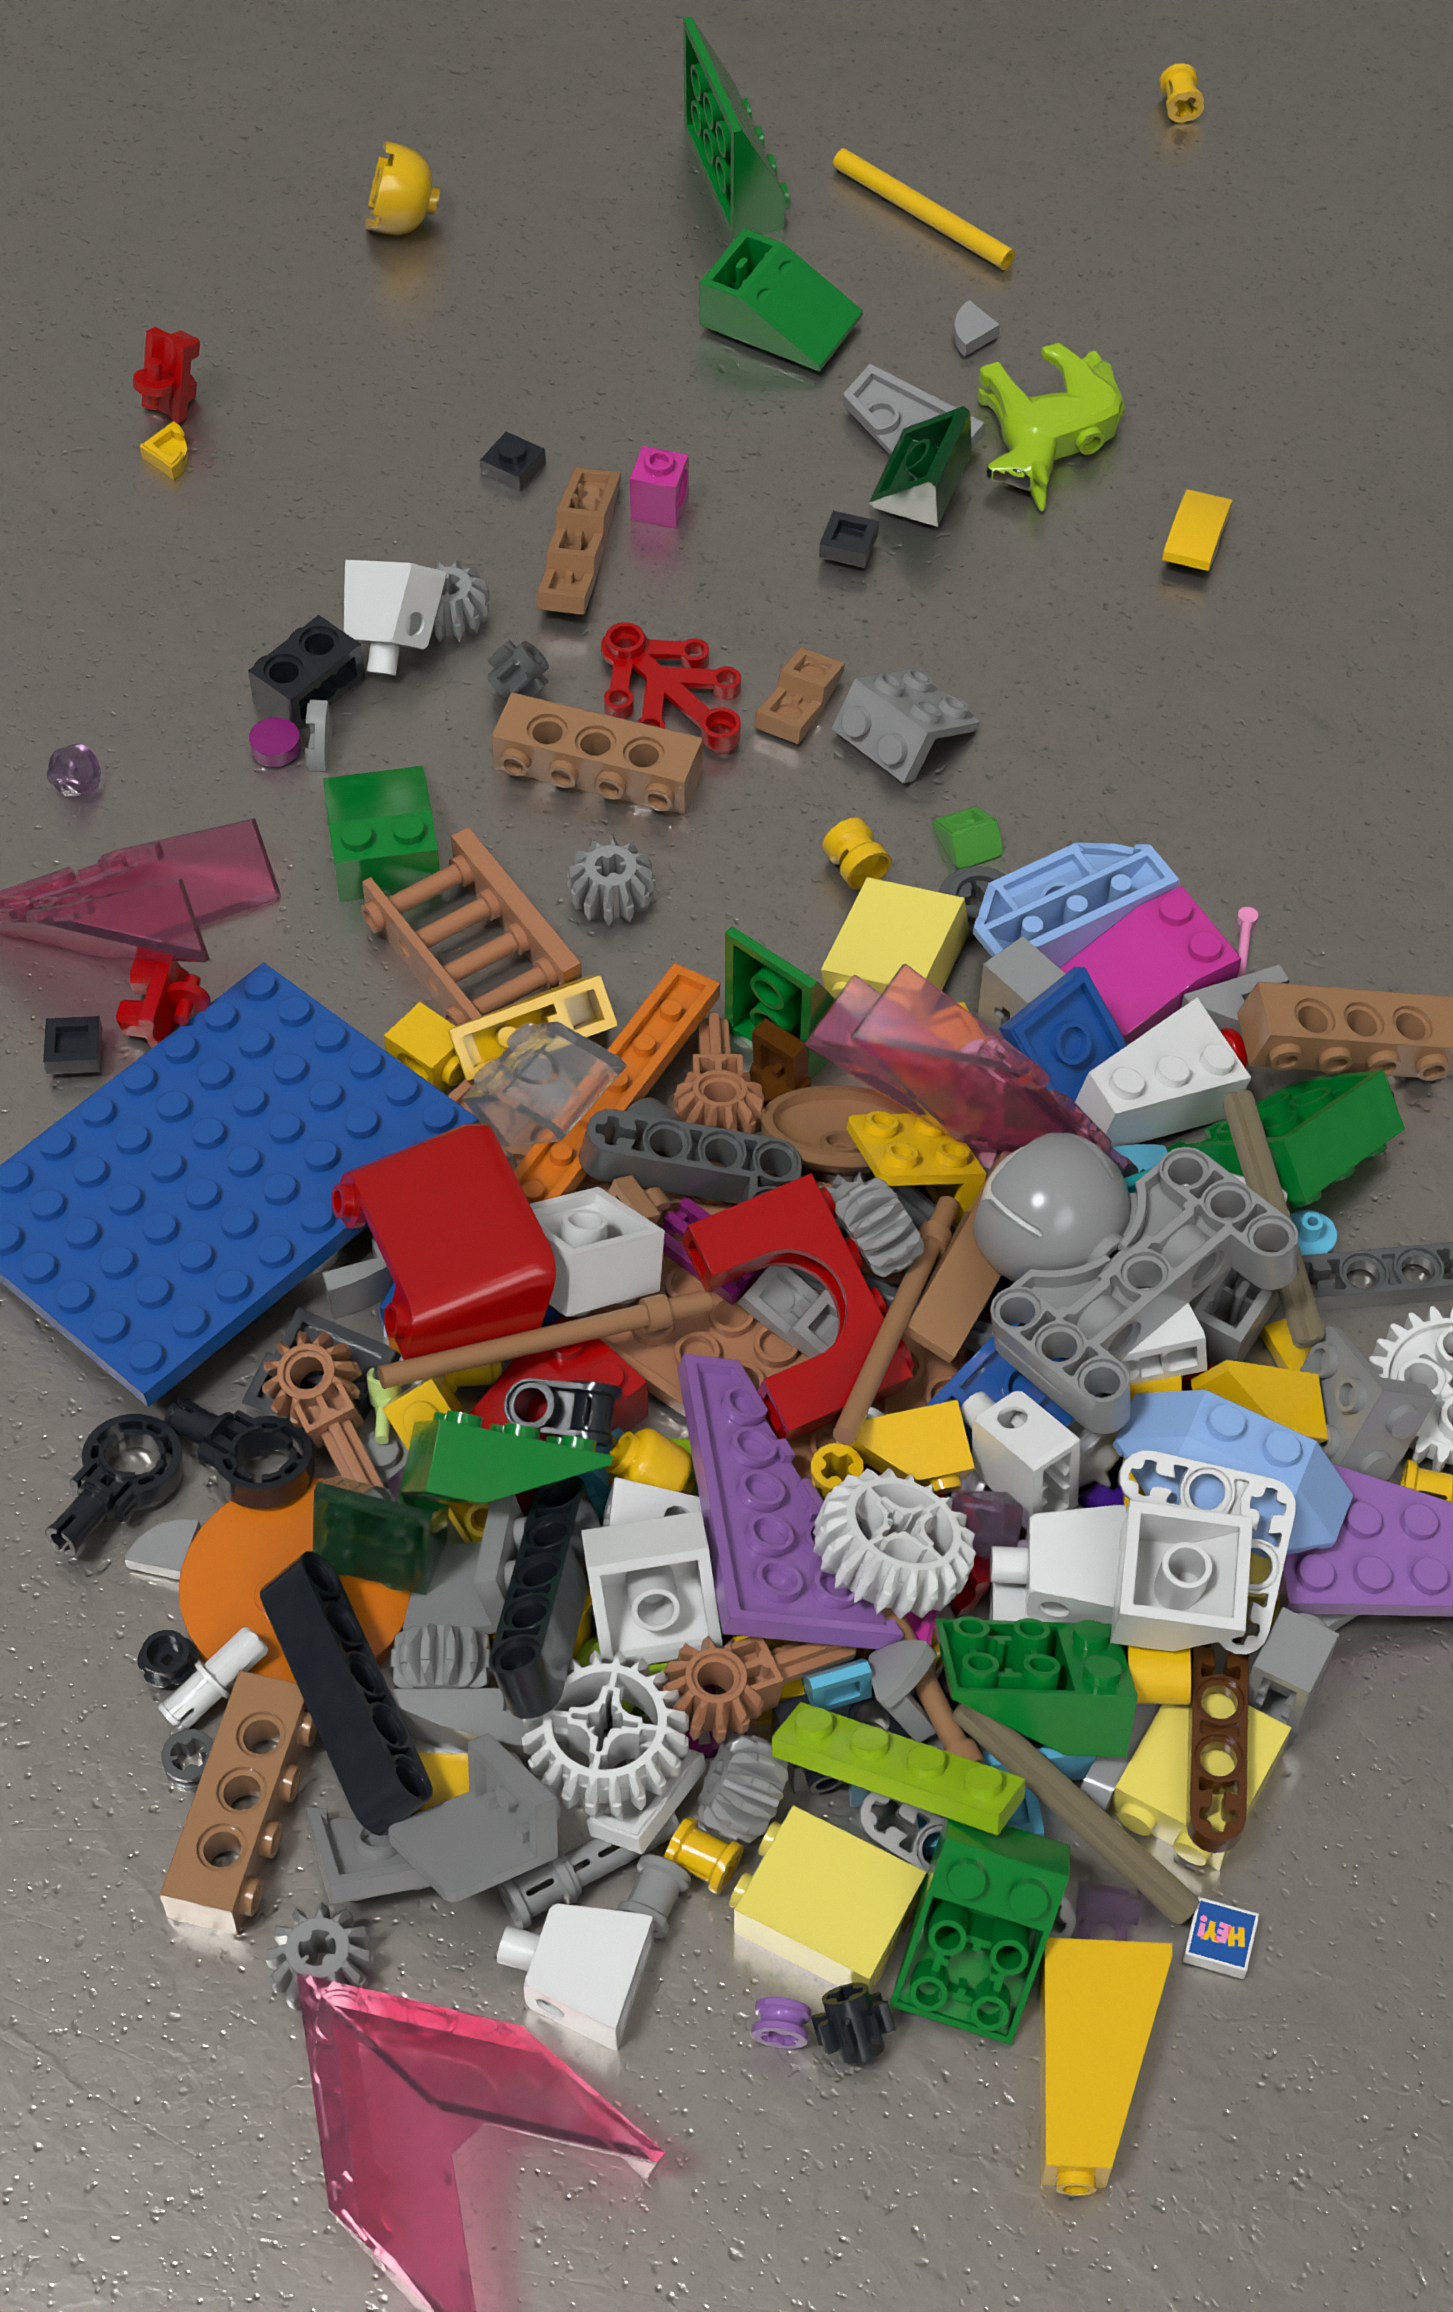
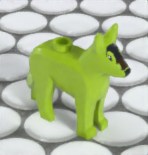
M1059 342L1044 346L1040 354L1044 360L1055 365L1061 372L1066 393L1028 397L1014 383L999 361L982 366L979 369L978 381L983 387H990V389L978 388L977 400L981 405L989 406L996 413L1001 425L1003 442L1009 450L1008 453L997 457L988 464L987 477L1029 491L1040 511H1044L1046 506L1047 485L1054 460L1078 452L1090 455L1098 451L1104 442L1115 436L1117 426L1125 412L1124 401L1114 380L1111 364L1108 361H1102L1096 350L1089 352L1081 359Z

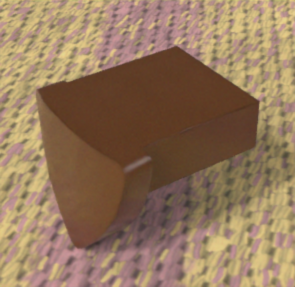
M765 1018L752 1031L753 1063L749 1071L751 1081L762 1086V1093L764 1095L763 1107L784 1093L811 1087V1079L808 1077L807 1044Z

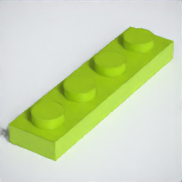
M803 1702L798 1704L772 1736V1757L997 1836L1025 1798L1026 1778Z

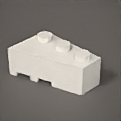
M1197 997L1091 1070L1083 1083L1070 1114L1085 1138L1100 1148L1133 1145L1227 1119L1223 1108L1224 1096L1230 1092L1246 1089L1251 1076Z

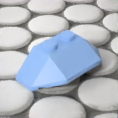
M1076 842L988 883L978 918H976L973 934L991 957H994L1024 936L1060 968L1137 906L1177 888L1180 879L1151 844H1135V847H1129L1114 843Z
M1208 1390L1135 1393L1131 1401L1130 1418L1125 1426L1119 1429L1113 1442V1447L1120 1457H1124L1125 1460L1131 1454L1139 1451H1156L1273 1478L1284 1483L1292 1491L1296 1501L1295 1517L1286 1555L1300 1553L1313 1548H1331L1336 1542L1353 1497L1352 1492L1317 1441ZM1145 1460L1142 1469H1131L1132 1475L1147 1496L1151 1487H1162L1172 1490L1166 1501L1171 1504H1179L1178 1485L1187 1470L1186 1467L1174 1465L1175 1478L1155 1473V1462L1151 1460ZM1202 1474L1191 1482L1189 1496L1196 1507L1210 1510L1221 1503L1224 1497V1487L1216 1476ZM1266 1488L1262 1497L1252 1496L1250 1501V1508L1259 1511L1257 1530L1252 1529V1538L1262 1539L1276 1546L1279 1533H1266L1270 1516L1275 1514L1281 1515L1284 1504L1274 1500L1275 1490ZM1251 1548V1552L1263 1558H1269L1263 1550Z

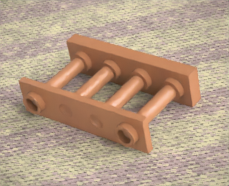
M469 827L451 835L453 858L449 860L448 867L387 898L371 877L362 881L365 904L361 905V913L366 924L374 933L381 931L442 1008L444 1018L455 1026L506 1007L541 987L549 990L582 978L581 962ZM458 884L462 887L468 885L477 895V899L417 931H414L401 915ZM485 918H488L490 921L496 919L505 931V934L444 966L439 963L428 949ZM514 952L518 955L524 953L533 964L532 969L471 1002L456 984Z

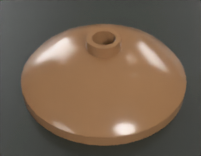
M840 1085L814 1086L784 1093L770 1101L765 1106V1113L762 1114L761 1130L764 1136L779 1138L792 1144L801 1156V1164L811 1170L832 1176H837V1174L841 1177L857 1176L860 1171L862 1175L873 1172L846 1130L849 1116L868 1114L872 1111H883L889 1114L919 1113V1111L896 1096L873 1089Z

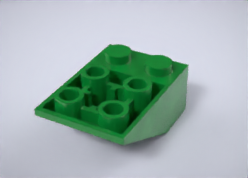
M745 228L742 229L699 282V325L817 371H821L863 316L862 309L784 243Z
M447 1411V1414L434 1412L433 1420L414 1422L400 1492L453 1503L484 1504L612 1465L613 1456L595 1452L597 1441L569 1435H562L561 1438L547 1436L545 1442L538 1440L540 1429L505 1423L504 1426L491 1424L490 1430L481 1428L483 1418L480 1416L456 1411Z
M964 1616L957 1619L935 1618L934 1627L951 1699L1066 1756L1127 1757L1138 1695L1122 1644L1110 1643L1112 1624H1103L1094 1620L1069 1623L1043 1622L1033 1618H1023L1018 1621L982 1620L972 1616Z
M945 1818L930 1862L889 2006L1011 2045L1069 1880L1070 1845L1005 1825L997 1836Z

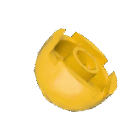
M385 141L383 149L386 153L390 154L388 158L379 156L368 203L369 207L374 208L372 215L376 216L375 220L366 218L365 225L368 231L398 236L410 233L418 228L426 213L435 214L440 188L432 186V170L427 160L421 154L404 145Z

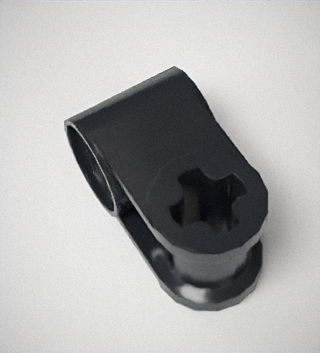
M534 1378L522 1379L513 1384L507 1391L504 1400V1412L510 1423L540 1429L539 1437L547 1438V1436L561 1438L562 1435H569L597 1441V1447H615L616 1437L611 1434L615 1401L622 1398L623 1388L591 1381L563 1382ZM545 1394L547 1399L545 1414L541 1419L530 1422L528 1418L530 1402L538 1395Z

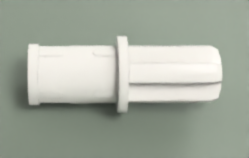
M248 1627L240 1629L205 1664L198 1661L195 1664L197 1671L170 1697L157 1706L158 1709L173 1726L177 1725L178 1731L189 1729L220 1698H230L231 1692L229 1689L235 1684L239 1670L248 1672L261 1660L268 1651L266 1643L254 1630Z

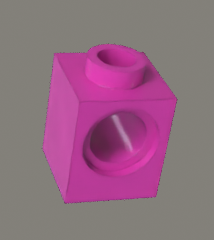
M642 446L629 479L631 520L677 529L689 497V455Z

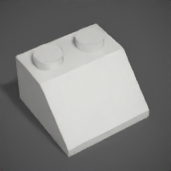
M600 1187L530 1204L554 1254L556 1281L549 1304L557 1309L559 1313L566 1317H580L587 1315L590 1310L612 1304H628L635 1301L638 1297L660 1291L665 1230Z
M1130 1500L1120 1531L1110 1643L1172 1652L1244 1636L1246 1630L1253 1517Z
M701 1511L581 1530L602 1664H612L613 1657L619 1650L625 1655L626 1667H632L643 1657L648 1664L678 1659L680 1648L685 1643L701 1651L702 1640L708 1635L713 1640L716 1648H723L710 1553Z

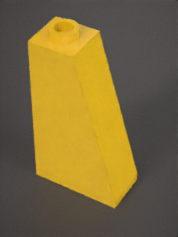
M1048 1938L1040 1961V2185L1056 2186L1057 2192L1070 2196L1090 2195L1095 2193L1096 2188H1106L1172 1960V1943Z

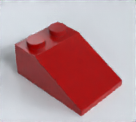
M562 1315L550 1326L577 1320L578 1318ZM600 1338L515 1358L469 1413L482 1417L481 1428L490 1430L491 1424L504 1426L505 1423H510L504 1412V1400L507 1391L512 1385L522 1379L599 1382L623 1388L622 1398L615 1401L611 1432L619 1427L626 1433L648 1417L647 1381ZM545 1394L538 1395L530 1402L528 1407L530 1422L541 1419L547 1410ZM538 1438V1440L546 1442V1438ZM539 1487L514 1494L524 1517L528 1516L531 1501Z

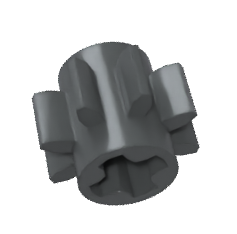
M508 640L488 659V662L494 667L488 673V679L493 688L506 700H508L511 692L534 698L549 683L542 675L549 669L547 660L534 645L527 641H523L515 647Z

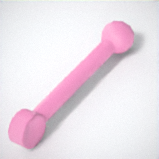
M1252 907L1241 908L1237 915V924L1241 927L1238 948L1241 963L1238 977L1246 975L1251 928H1254L1258 921V912Z

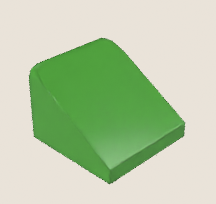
M977 806L932 821L933 830L951 861L958 869L1000 857L1003 853L998 821Z

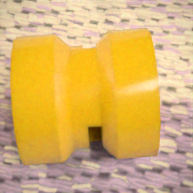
M858 817L848 818L835 825L826 834L822 842V849L833 864L840 865L841 876L848 886L855 890L862 888L867 877L881 880L889 871L892 858L882 844L873 842L874 834L864 819Z

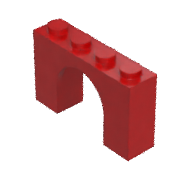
M812 1173L688 1225L682 1239L683 1247L705 1292L762 1268L787 1266L802 1270L813 1276L830 1294L838 1317V1329L834 1344L823 1353L763 1379L757 1390L769 1410L766 1417L777 1439L786 1438L787 1442L839 1419L888 1312L880 1292L875 1287L869 1289L860 1271L863 1263L855 1242L850 1237H843L835 1221V1218H837L835 1213L836 1205L830 1192L825 1187H818ZM902 1339L897 1346L872 1404L903 1391L913 1377L910 1371L913 1369V1360L908 1347Z

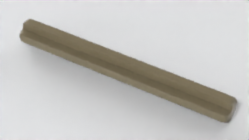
M1245 1089L1238 1092H1230L1224 1096L1223 1108L1246 1185L1290 1219L1253 1093ZM1298 1245L1296 1277L1290 1284L1277 1289L1293 1345L1296 1348L1304 1349L1313 1347L1317 1343H1322L1325 1331ZM1268 1250L1266 1252L1273 1253L1278 1251Z
M961 1703L956 1707L952 1714L953 1720L1010 1773L1026 1778L1025 1786L1164 1915L1177 1924H1182L1191 1917L1200 1903L1198 1897L1019 1732Z

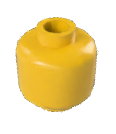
M652 1428L639 1430L635 1434L631 1431L626 1432L617 1440L615 1447H612L608 1454L613 1456L612 1465L605 1466V1471L609 1473L608 1484L610 1490L614 1478H622L688 1495L691 1494L694 1488L695 1480L690 1476L693 1467L691 1454Z

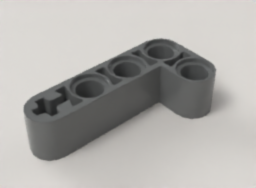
M604 1109L596 1112L590 1118L578 1154L582 1169L591 1177L599 1180L613 1182L614 1179L633 1175L638 1184L644 1188L659 1187L662 1191L735 1204L742 1203L800 1178L802 1165L801 1156L797 1149L789 1142L779 1138L616 1109ZM654 1151L664 1152L668 1154L671 1158L661 1157L657 1155ZM709 1161L719 1162L725 1167L714 1166ZM763 1170L772 1171L776 1173L779 1177L770 1176Z

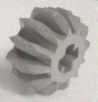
M459 560L452 566L444 567L438 561L435 569L445 571L446 578L431 634L434 633L439 643L446 636H454L460 642L464 632L477 635L480 624L487 622L490 612L489 588L486 585V580L480 578L476 567L463 569Z
M613 836L608 845L602 846L592 840L589 852L576 851V856L573 859L574 865L569 867V872L567 873V883L570 888L571 901L574 904V908L584 909V914L587 916L588 921L603 916L608 926L611 925L616 917H621L630 923L634 916V911L646 912L647 906L650 903L649 897H652L653 891H655V875H653L652 862L648 854L638 853L634 841L621 847Z
M876 1177L866 1183H859L848 1190L847 1194L836 1202L835 1213L839 1217L840 1223L848 1236L855 1242L861 1256L874 1274L886 1277L894 1272H900L913 1264V1260L924 1253V1242L920 1237V1233L902 1203L885 1181Z
M429 1623L428 1626H411L395 1635L394 1649L391 1650L390 1669H392L395 1689L489 1688L490 1675L493 1674L489 1665L491 1653L489 1635L481 1630H474L470 1626H452L450 1623L446 1625Z
M737 1733L733 1734L719 1746L716 1757L710 1760V1768L707 1775L703 1778V1789L698 1796L700 1805L698 1809L699 1821L717 1832L720 1836L750 1844L767 1831L770 1819L777 1815L778 1804L784 1797V1785L789 1778L788 1762L772 1757V1744L769 1741L755 1735L748 1736L743 1734L741 1736Z
M322 1901L316 1909L315 1918L307 1919L302 1910L295 1908V1911L292 1913L295 1928L276 1925L273 1935L275 1942L279 1946L267 1949L265 1954L267 1966L274 1969V1972L269 1977L271 1986L276 1992L287 1991V2004L294 2010L308 1999L310 2000L312 2013L318 2017L325 2009L326 2000L334 1999L336 2006L339 2009L345 2010L349 2005L345 1990L365 1993L368 1984L362 1972L373 1969L375 1966L373 1952L366 1949V1946L371 1941L369 1932L364 1926L353 1927V1914L347 1908L338 1913L333 1919L330 1917L328 1905ZM318 1953H329L324 1955L322 1965H311L317 1962Z

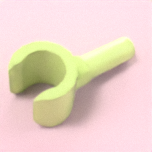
M370 1368L367 1372L369 1401L376 1411L374 1441L377 1444L383 1445L389 1442L390 1421L382 1408L390 1400L403 1393L402 1385L383 1389L380 1381L376 1380L375 1368Z

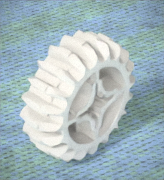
M890 1468L880 1476L872 1470L866 1469L858 1477L848 1474L839 1486H835L832 1492L827 1494L814 1523L815 1529L813 1534L816 1537L813 1552L822 1557L821 1571L836 1574L835 1589L848 1588L854 1592V1603L862 1599L874 1604L876 1614L887 1607L891 1608L899 1619L910 1612V1610L916 1616L923 1618L932 1609L941 1612L944 1606L949 1604L956 1594L961 1593L974 1565L973 1559L976 1552L973 1549V1540L975 1534L965 1527L967 1515L952 1511L953 1498H940L934 1494V1483L923 1487L915 1483L912 1473L905 1479H900L896 1477Z
M595 1650L590 1655V1666L582 1668L571 1657L568 1676L559 1703L551 1711L540 1717L523 1719L524 1729L528 1733L522 1737L524 1753L531 1756L528 1760L529 1771L535 1777L544 1776L542 1784L549 1785L555 1793L562 1791V1805L567 1810L576 1805L580 1799L585 1800L586 1813L592 1818L599 1810L600 1803H609L611 1813L618 1818L622 1813V1801L630 1799L632 1804L642 1811L646 1805L645 1790L662 1797L667 1790L664 1776L678 1778L681 1772V1760L678 1757L686 1756L688 1753L689 1739L684 1735L689 1730L688 1714H685V1711L672 1709L682 1696H679L678 1689L662 1691V1687L668 1683V1677L664 1674V1671L649 1676V1664L645 1661L644 1657L631 1668L626 1667L625 1655L620 1650L613 1657L612 1664H602V1657ZM596 1700L593 1704L587 1707H579L580 1705L586 1702ZM622 1700L630 1702L643 1710L654 1725L642 1723V1717L628 1714L622 1708ZM612 1716L613 1728L610 1729L608 1737H604L603 1747L600 1751L598 1738H601L604 1730L608 1728L609 1718ZM557 1742L569 1743L571 1750H577L586 1754L590 1760L589 1768L571 1760L560 1749ZM636 1759L625 1766L613 1769L623 1760Z

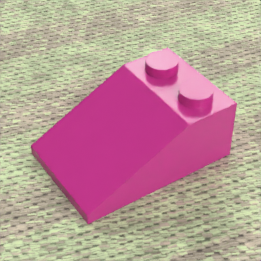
M1180 886L1137 906L1061 966L1060 969L1066 974L1073 967L1086 968L1124 1040L1129 1045L1181 1009L1184 994L1237 978L1241 957L1184 887Z

